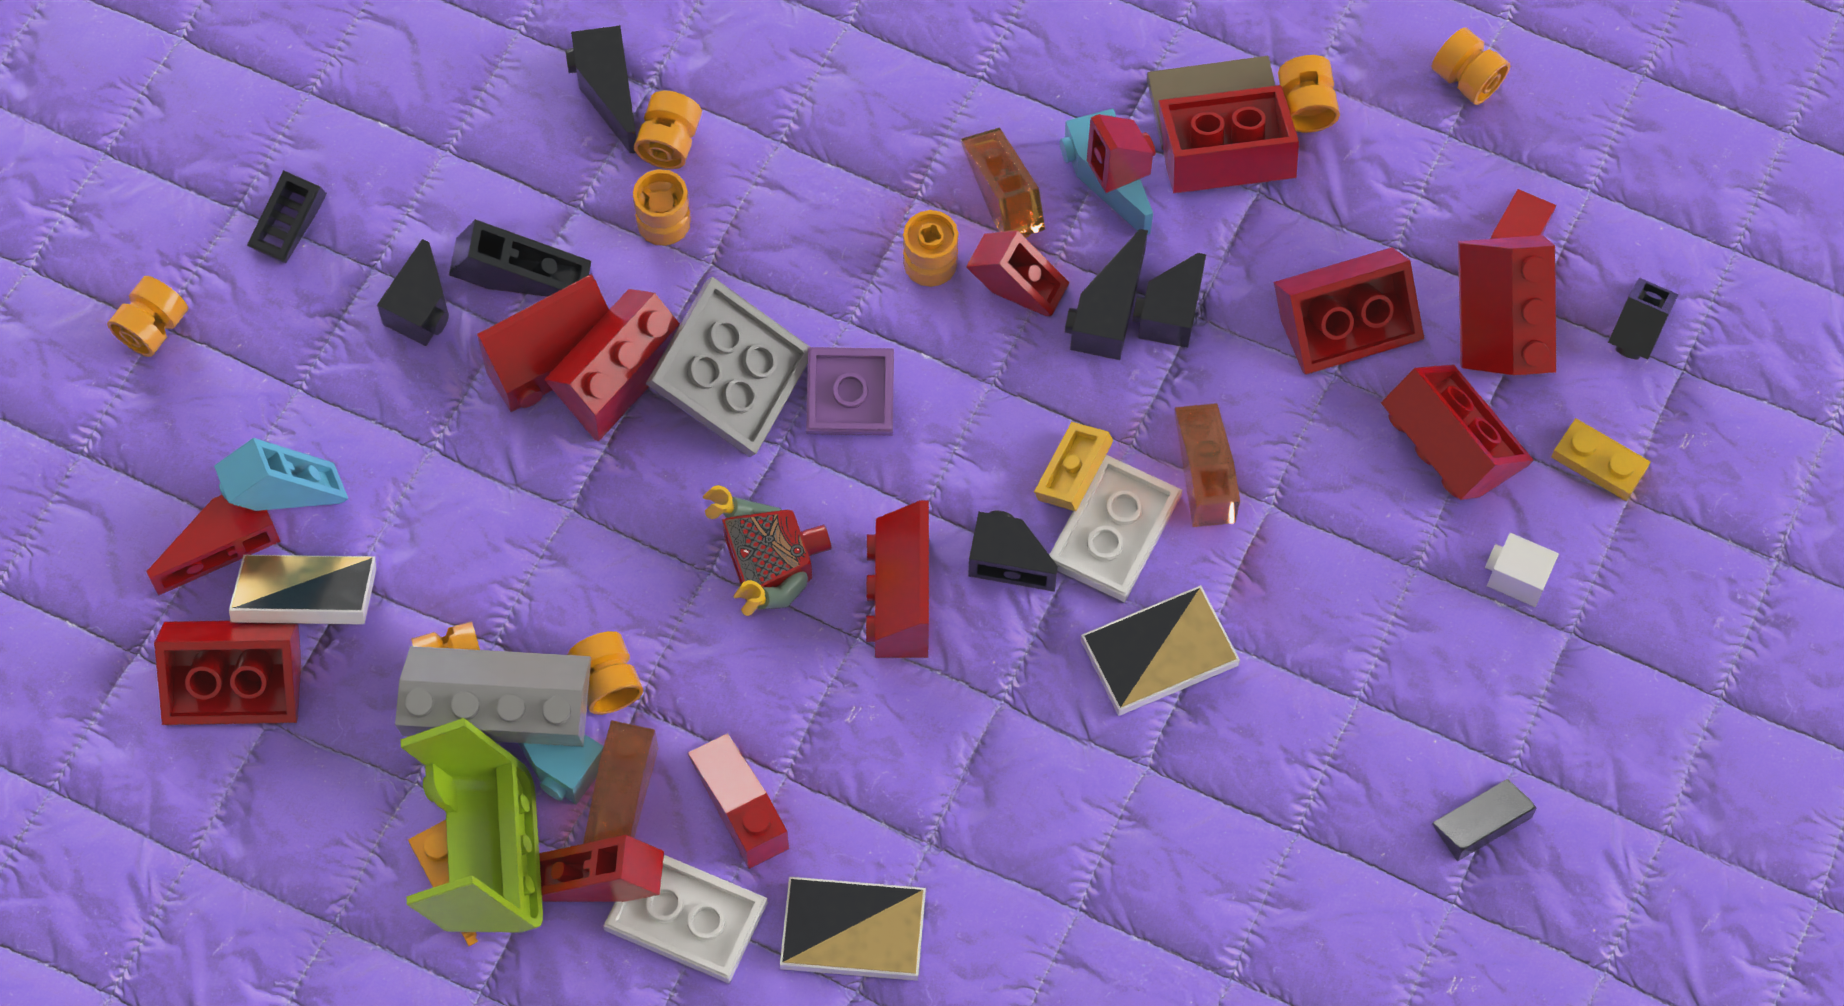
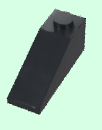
M620 25L571 32L573 48L565 49L569 74L577 73L579 89L629 153H636L634 151L636 131Z
M475 219L456 238L449 276L486 289L548 297L588 276L591 261Z
M1139 229L1080 295L1078 308H1069L1065 333L1072 334L1070 350L1116 360L1121 359L1146 251L1148 230Z

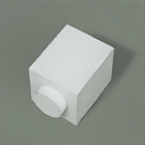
M1509 533L1503 547L1497 544L1494 545L1485 568L1492 571L1487 587L1536 607L1559 553Z

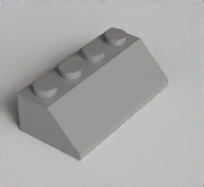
M410 646L399 679L395 726L402 736L409 737L465 718L495 742L584 747L591 657Z

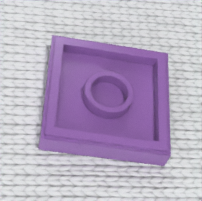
M808 347L806 433L893 436L894 348Z

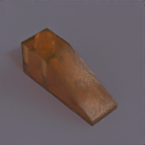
M1001 128L962 138L963 150L991 218L999 232L1018 230L1027 238L1033 233L1045 230L1039 187Z
M611 720L599 762L583 844L622 835L635 837L659 749L655 729Z

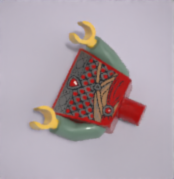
M720 485L713 486L703 495V499L714 502L705 510L707 518L716 519L721 514L727 517L722 519L724 538L740 583V587L733 597L746 600V603L741 608L742 613L745 616H750L757 608L780 609L789 607L806 588L807 582L812 579V564L809 556L832 549L825 525L800 531L793 510H782L779 507L733 497L728 489Z

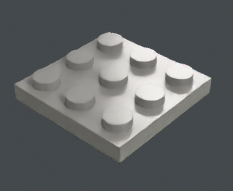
M711 277L705 281L648 378L646 385L748 457L757 454L807 366L808 347L810 346L720 281Z

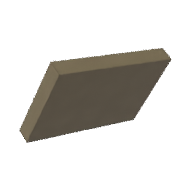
M1269 56L1147 72V84L1161 149L1164 150L1158 107L1159 100L1276 86Z

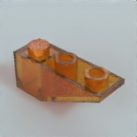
M1218 404L1175 407L1174 412L1192 527L1236 523L1240 496L1234 460Z

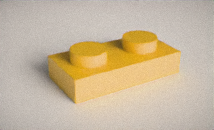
M1577 418L1574 419L1551 458L1625 501L1628 500L1651 461Z
M1071 421L1034 490L1038 501L1077 511L1113 443L1110 433Z

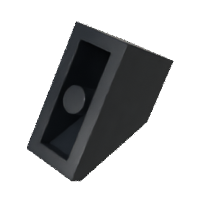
M422 239L377 304L384 326L424 346H427L434 334L439 335L448 322L449 313L430 242Z
M1197 253L1148 282L1145 297L1137 296L1132 319V321L1140 322L1139 339L1188 348L1206 254Z
M1639 278L1624 305L1608 343L1615 345V350L1625 357L1635 360L1642 357L1648 360L1679 294Z
M995 510L989 513L979 511L969 556L968 576L1055 592L1058 566L1022 519L1014 518L1013 515L1004 511Z

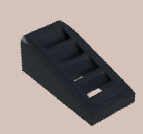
M283 170L247 246L287 263L320 209L327 193L321 186ZM296 193L305 197L303 204L289 199L291 194ZM286 206L297 211L296 218L281 213L283 207ZM275 220L291 226L289 232L287 233L273 227L272 225ZM267 233L284 240L282 247L280 248L264 241Z

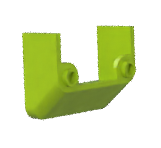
M465 718L400 739L401 748L425 765L426 776L423 778V789L426 797L446 812L449 883L406 896L407 905L447 932L522 933L540 927L543 921L536 792L534 781L528 768Z

